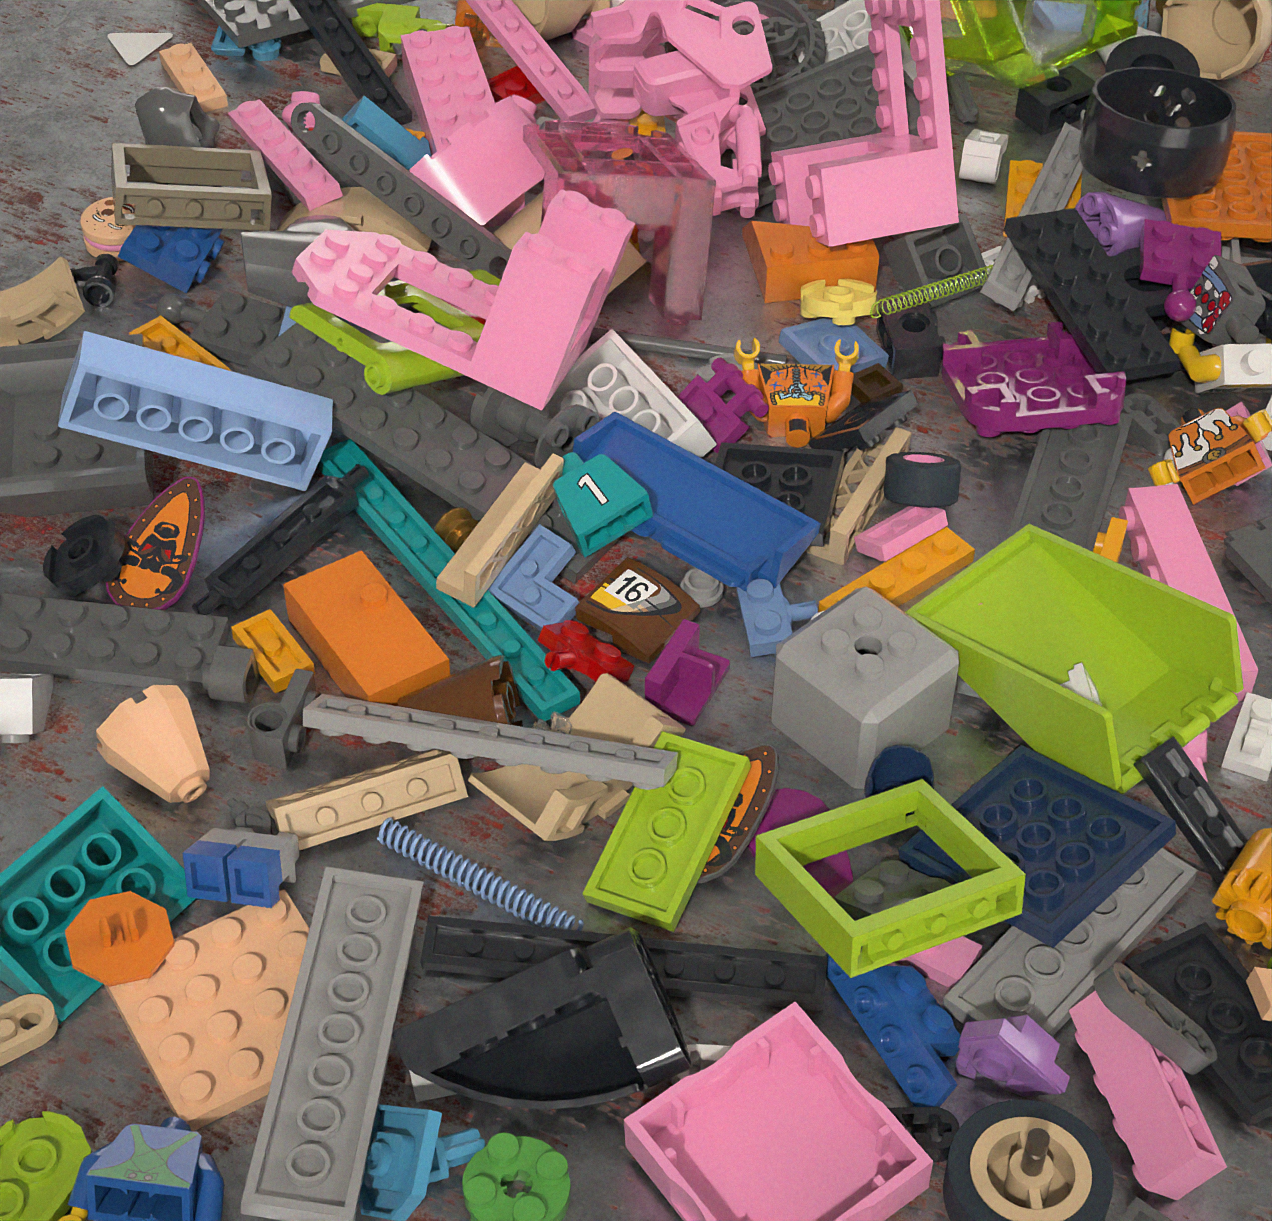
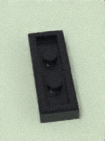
M1173 736L1133 765L1170 817L1176 821V825L1215 880L1220 883L1246 845L1248 839Z

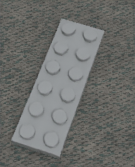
M1161 848L1054 948L1012 926L944 996L942 1008L964 1025L966 1022L1001 1018L1007 1020L1008 1017L1028 1015L1053 1037L1070 1019L1069 1009L1095 991L1094 978L1114 963H1121L1195 882L1198 870Z

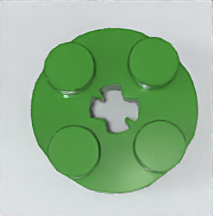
M506 1132L492 1136L487 1146L475 1153L467 1164L462 1180L464 1203L470 1213L471 1221H562L568 1211L571 1199L568 1163L564 1155L541 1140L527 1136H514ZM514 1180H521L526 1182V1187L531 1186V1190L529 1193L519 1192L515 1198L506 1195L508 1190L505 1185Z

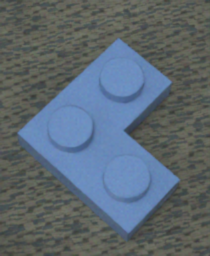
M539 524L488 588V591L502 606L540 631L543 625L571 620L576 614L575 607L579 604V601L553 584L552 581L566 566L576 551L572 544Z

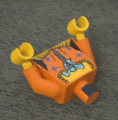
M753 338V353L745 354L741 351L740 339L738 340L733 356L742 365V379L747 384L755 385L763 394L762 400L768 405V411L762 417H756L751 411L748 412L757 421L764 423L767 435L771 437H785L788 445L796 448L803 447L809 443L810 437H815L826 429L827 423L835 422L849 406L854 373L850 372V368L857 362L859 357V347L856 341L854 343V352L849 356L840 353L841 339L836 342L835 360L839 367L838 370H834V365L758 364V368L754 369V362L760 351L759 341Z

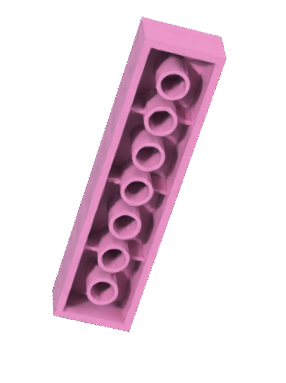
M451 26L444 30L415 31L411 34L401 35L403 71L422 132H425L426 139L429 141L431 156L443 146L447 148L450 145L446 140L447 137L468 121L473 125L487 108L495 104L468 26ZM523 194L483 227L501 226L525 207V195Z

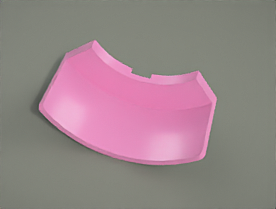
M509 96L487 108L473 125L468 121L446 138L450 144L447 148L443 146L431 157L428 154L425 155L409 171L481 226H484L533 186L561 169L565 163Z

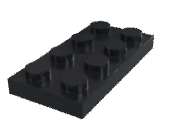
M1204 922L1125 960L1124 965L1198 1024L1209 1036L1217 1051V1060L1202 1071L1244 1123L1250 1127L1271 1116L1272 1021L1262 1020L1246 983L1250 973L1209 925Z

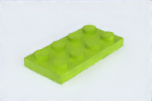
M662 731L653 749L677 752V770L664 787L650 790L634 787L582 894L587 903L674 932L749 773L751 764L748 757Z

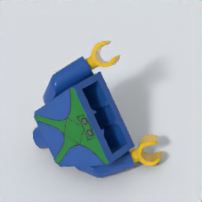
M178 1117L166 1118L160 1127L131 1124L127 1125L113 1142L92 1152L83 1159L67 1204L72 1206L71 1213L61 1217L58 1221H86L87 1214L88 1220L222 1221L225 1184L212 1155L203 1153L202 1136L198 1132L191 1131L190 1126L183 1119Z

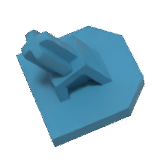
M378 1104L358 1201L361 1214L393 1221H406L425 1198L429 1183L448 1178L449 1168L468 1163L475 1153L486 1146L485 1140L481 1138L478 1129L469 1128L438 1137L442 1117L441 1112Z

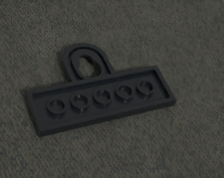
M1076 208L1006 219L1004 226L1005 234L1097 374L1124 371L1126 380L1176 372L1180 359L1151 319L1154 316L1166 315L1164 302L1166 297L1172 292V285L1165 284L1168 289L1141 291L1131 287L1126 282V279L1140 278V252L1108 256Z

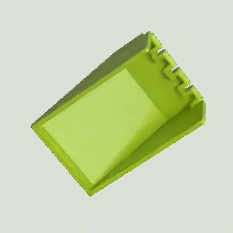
M1032 524L1023 527L905 611L906 614L958 651L959 667L957 674L1035 752L1122 795L1143 780V777L1133 765L1135 762L1173 736L1181 747L1187 745L1210 726V722H1216L1238 704V698L1233 692L1238 694L1244 689L1237 621L1233 614ZM1083 663L1098 689L1102 706L1060 685L1070 681L1068 671L1074 669L1073 665Z

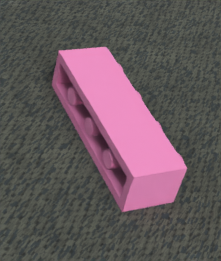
M1096 990L1069 1009L1077 1029L1075 1031V1038L1082 1050L1088 1054L1095 1070L1093 1075L1095 1085L1107 1098L1114 1114L1112 1120L1114 1129L1127 1144L1134 1161L1132 1165L1133 1173L1138 1182L1150 1192L1179 1200L1227 1168L1182 1069L1114 1015L1100 1000Z

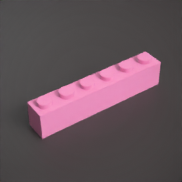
M1178 484L1128 488L1125 506H1121L1119 509V519L1128 520L1126 531L1131 541V554L1134 561H1139L1143 574L1234 615ZM1237 622L1244 689L1238 694L1233 693L1237 696L1239 702L1244 701L1247 692L1252 693L1258 668Z

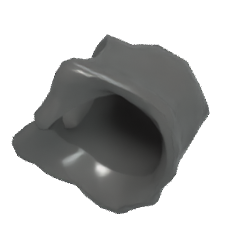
M158 86L137 99L135 103L136 114L146 145L214 148L215 136L219 131L220 124L215 118L210 117L203 111L195 95L183 93L173 87ZM192 124L199 129L202 139H198Z

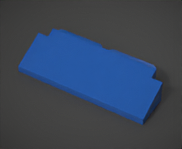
M615 411L574 438L573 452L577 453L584 463L598 454H604L647 491L653 517L630 531L637 535L654 539L661 543V547L667 552L730 587H738L747 592L748 584L758 578L768 580L776 588L819 533L820 522Z

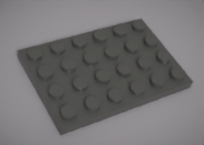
M869 45L754 93L766 128V134L760 137L762 174L761 177H758L759 203L757 208L776 200L775 185H772L768 172L769 164L772 163L771 152L882 133L876 121V107L879 106L878 91L875 90L872 82L875 59ZM903 69L909 134L919 136L917 120L921 116L920 104L914 93V81ZM744 98L739 100V105L747 103ZM726 149L721 155V166L732 169V159H736L732 149Z

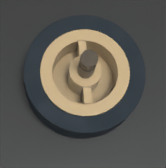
M1007 1100L989 1105L977 1111L962 1124L955 1134L950 1146L943 1180V1199L950 1221H1105L1114 1189L1113 1168L1108 1153L1097 1135L1083 1121L1070 1112L1041 1101Z

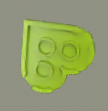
M43 1111V1117L29 1118L16 1125L12 1119L0 1128V1221H58L70 1209L71 1206L67 1204L81 1162L87 1155L92 1153V1150L85 1138L82 1127L68 1116Z

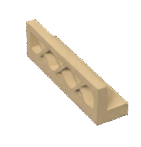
M896 427L885 445L876 443L864 450L856 449L841 474L833 509L845 508L838 518H834L833 514H831L827 533L830 532L829 545L825 543L823 547L809 545L804 552L840 565L845 564L856 546L854 537L867 529L885 500L883 489L886 474V457L893 453L909 452L910 431ZM866 455L876 458L871 467H867L864 462ZM861 481L856 491L851 493L847 485Z
M553 453L541 470L528 463L522 465L439 574L436 580V589L473 608L477 605L556 498L552 484L555 480L562 477L564 458Z
M432 749L265 802L269 815L275 820L278 833H295L298 837L299 850H303L381 825L389 817H392L394 821L466 798L468 794L458 758L451 755V751Z

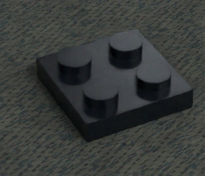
M912 390L860 403L810 439L808 444L811 449L844 451V453L854 446H857L859 450H864L881 440L879 434L882 431L894 429L907 421L905 414L919 405Z

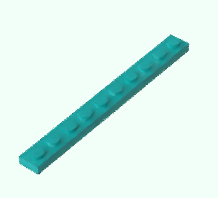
M347 439L324 449L317 468L324 476L342 478L356 464L366 468L369 478L354 489L359 505L354 510L485 659L504 655V661H509L520 699L535 716L544 723L579 705L580 691L560 669L551 671V668L548 669L546 667L545 652L488 590L473 608L436 589L437 577L455 553L352 439Z

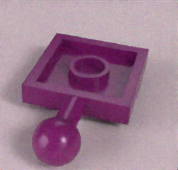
M1144 219L1140 236L1139 279L1172 285V292L1166 297L1164 302V310L1172 320L1185 321L1195 313L1196 299L1188 291V288L1192 289L1214 255L1221 257V232L1212 231L1204 227L1195 228L1173 224L1163 220Z

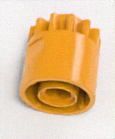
M1272 828L1260 829L1251 835L1212 899L1213 904L1220 907L1215 916L1220 920H1226L1229 933L1236 934L1249 945H1252L1254 942H1262L1267 949L1272 948Z

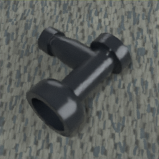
M99 255L94 266H85L79 269L70 268L75 283L78 281L86 282L83 288V297L89 304L97 307H105L111 304L115 295V288L110 280L116 274L119 266L118 260L113 255Z

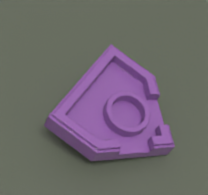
M1028 1015L1008 1017L1007 1020L1001 1018L965 1023L959 1040L958 1048L960 1050L955 1067L957 1073L975 1079L977 1072L987 1078L1006 1081L1004 1090L1023 1097L1065 1093L1070 1076L1054 1063L1060 1044Z

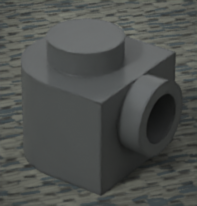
M218 645L212 662L206 663L202 675V686L205 690H208L209 697L212 700L246 704L251 702L260 680L253 649Z

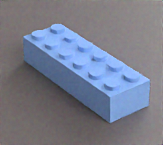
M84 331L62 395L58 427L306 491L332 433L333 399Z

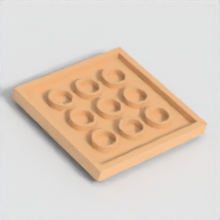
M285 889L279 890L280 900L272 908L247 905L175 938V946L151 978L112 987L105 985L174 1115L186 1121L191 1131L204 1127L267 1096L269 1093L310 930Z

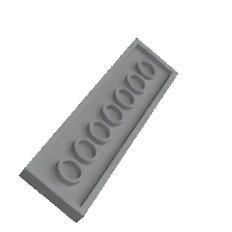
M325 866L241 1200V1214L283 1221L355 1220L368 1150L393 1037L392 1032L395 1027L419 912L423 881Z

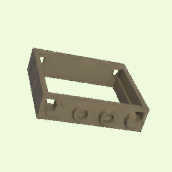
M112 143L111 183L115 224L270 231L272 193L260 150ZM125 165H130V174H126ZM242 171H250L251 180L241 179ZM127 181H131V182H152V183H172V184H193V185H214V186H234V187H252V189H247V188H226V187H206V186H185V185H164V184H144V183H127ZM123 204H135L134 214H123ZM251 209L258 211L260 220L251 219Z

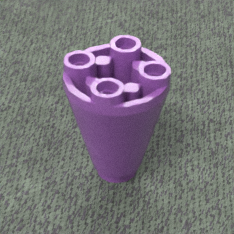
M1089 192L1079 199L1075 206L1108 256H1115L1127 249L1140 247L1141 228L1144 219L1166 221L1165 212L1157 207L1106 192Z

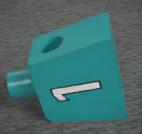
M575 452L568 453L562 457L564 458L562 477L555 480L552 486L559 508L584 558L653 517L647 491L608 456L598 454L585 463Z

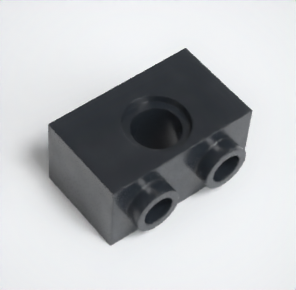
M1071 65L1021 85L1018 91L1015 116L1041 136L1062 128L1065 122L1069 125L1080 120V114L1086 108L1087 100L1096 81Z
M911 297L913 300V305H915L916 302L914 301V297ZM899 298L902 302V308H905L903 298ZM906 298L907 305L911 306V304L908 301V298ZM890 299L889 303L891 305V311L893 312L895 311V309L893 308L892 300ZM894 299L897 310H899L898 299ZM880 301L878 311L881 317L877 318L876 332L882 349L889 355L887 362L889 372L897 380L939 376L942 345L946 344L944 336L938 335V321L935 311L930 312L928 304L922 303L921 305L917 304L916 307L912 306L906 310L886 315L882 310V301ZM884 301L883 309L886 313H889L887 302Z

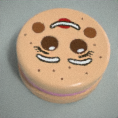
M113 197L104 198L92 203L84 210L80 219L87 251L96 258L101 254H110L118 261H125L119 258L118 254L136 225L115 224ZM123 204V214H134L135 204Z

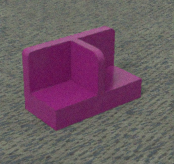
M683 619L645 677L644 699L672 719L689 726H694L729 671L730 661L699 649L700 624Z

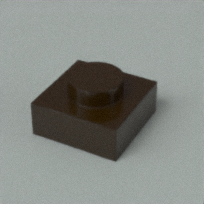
M877 363L854 373L851 394L859 402L864 403L902 393L903 384L880 363Z

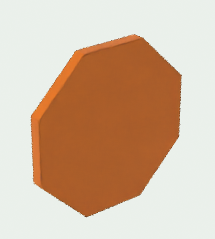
M131 891L90 899L65 930L73 969L109 987L151 978L175 946L166 909Z

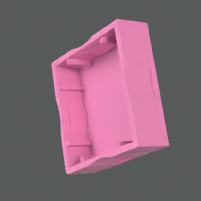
M793 1002L735 1042L732 1048L714 1064L693 1075L684 1077L624 1119L626 1148L683 1221H884L929 1188L933 1160L884 1103L866 1091L856 1080L846 1065L843 1056L796 1002Z

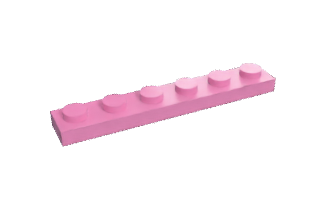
M466 0L562 121L578 124L595 118L597 111L589 98V94L512 0Z
M260 99L246 101L240 104L237 109L228 112L232 126L254 150L261 151L262 159L309 211L343 196L339 183Z

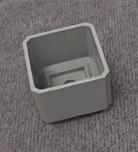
M868 587L857 588L776 645L771 723L850 786L864 789L865 779L871 763L886 747L902 745L921 751L949 729L959 667L958 651L875 590Z

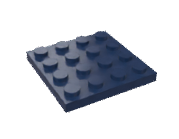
M1023 745L1019 746L951 804L1026 874L1022 914L1004 921L1052 948L1176 835L1175 820ZM922 829L898 849L900 862L905 863L910 869L932 878L944 879L951 885L972 878Z

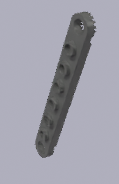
M313 102L301 103L294 108L291 115V126L297 137L470 269H482L502 279V276L496 273L498 270L495 269L497 267L495 263L498 262L497 259L500 257L504 258L508 263L512 249H509L500 242L499 238L336 115L329 113L321 104ZM309 111L315 118V127L312 131H308L309 129L305 128L307 125L304 124V121H306L304 117L307 116L306 114Z

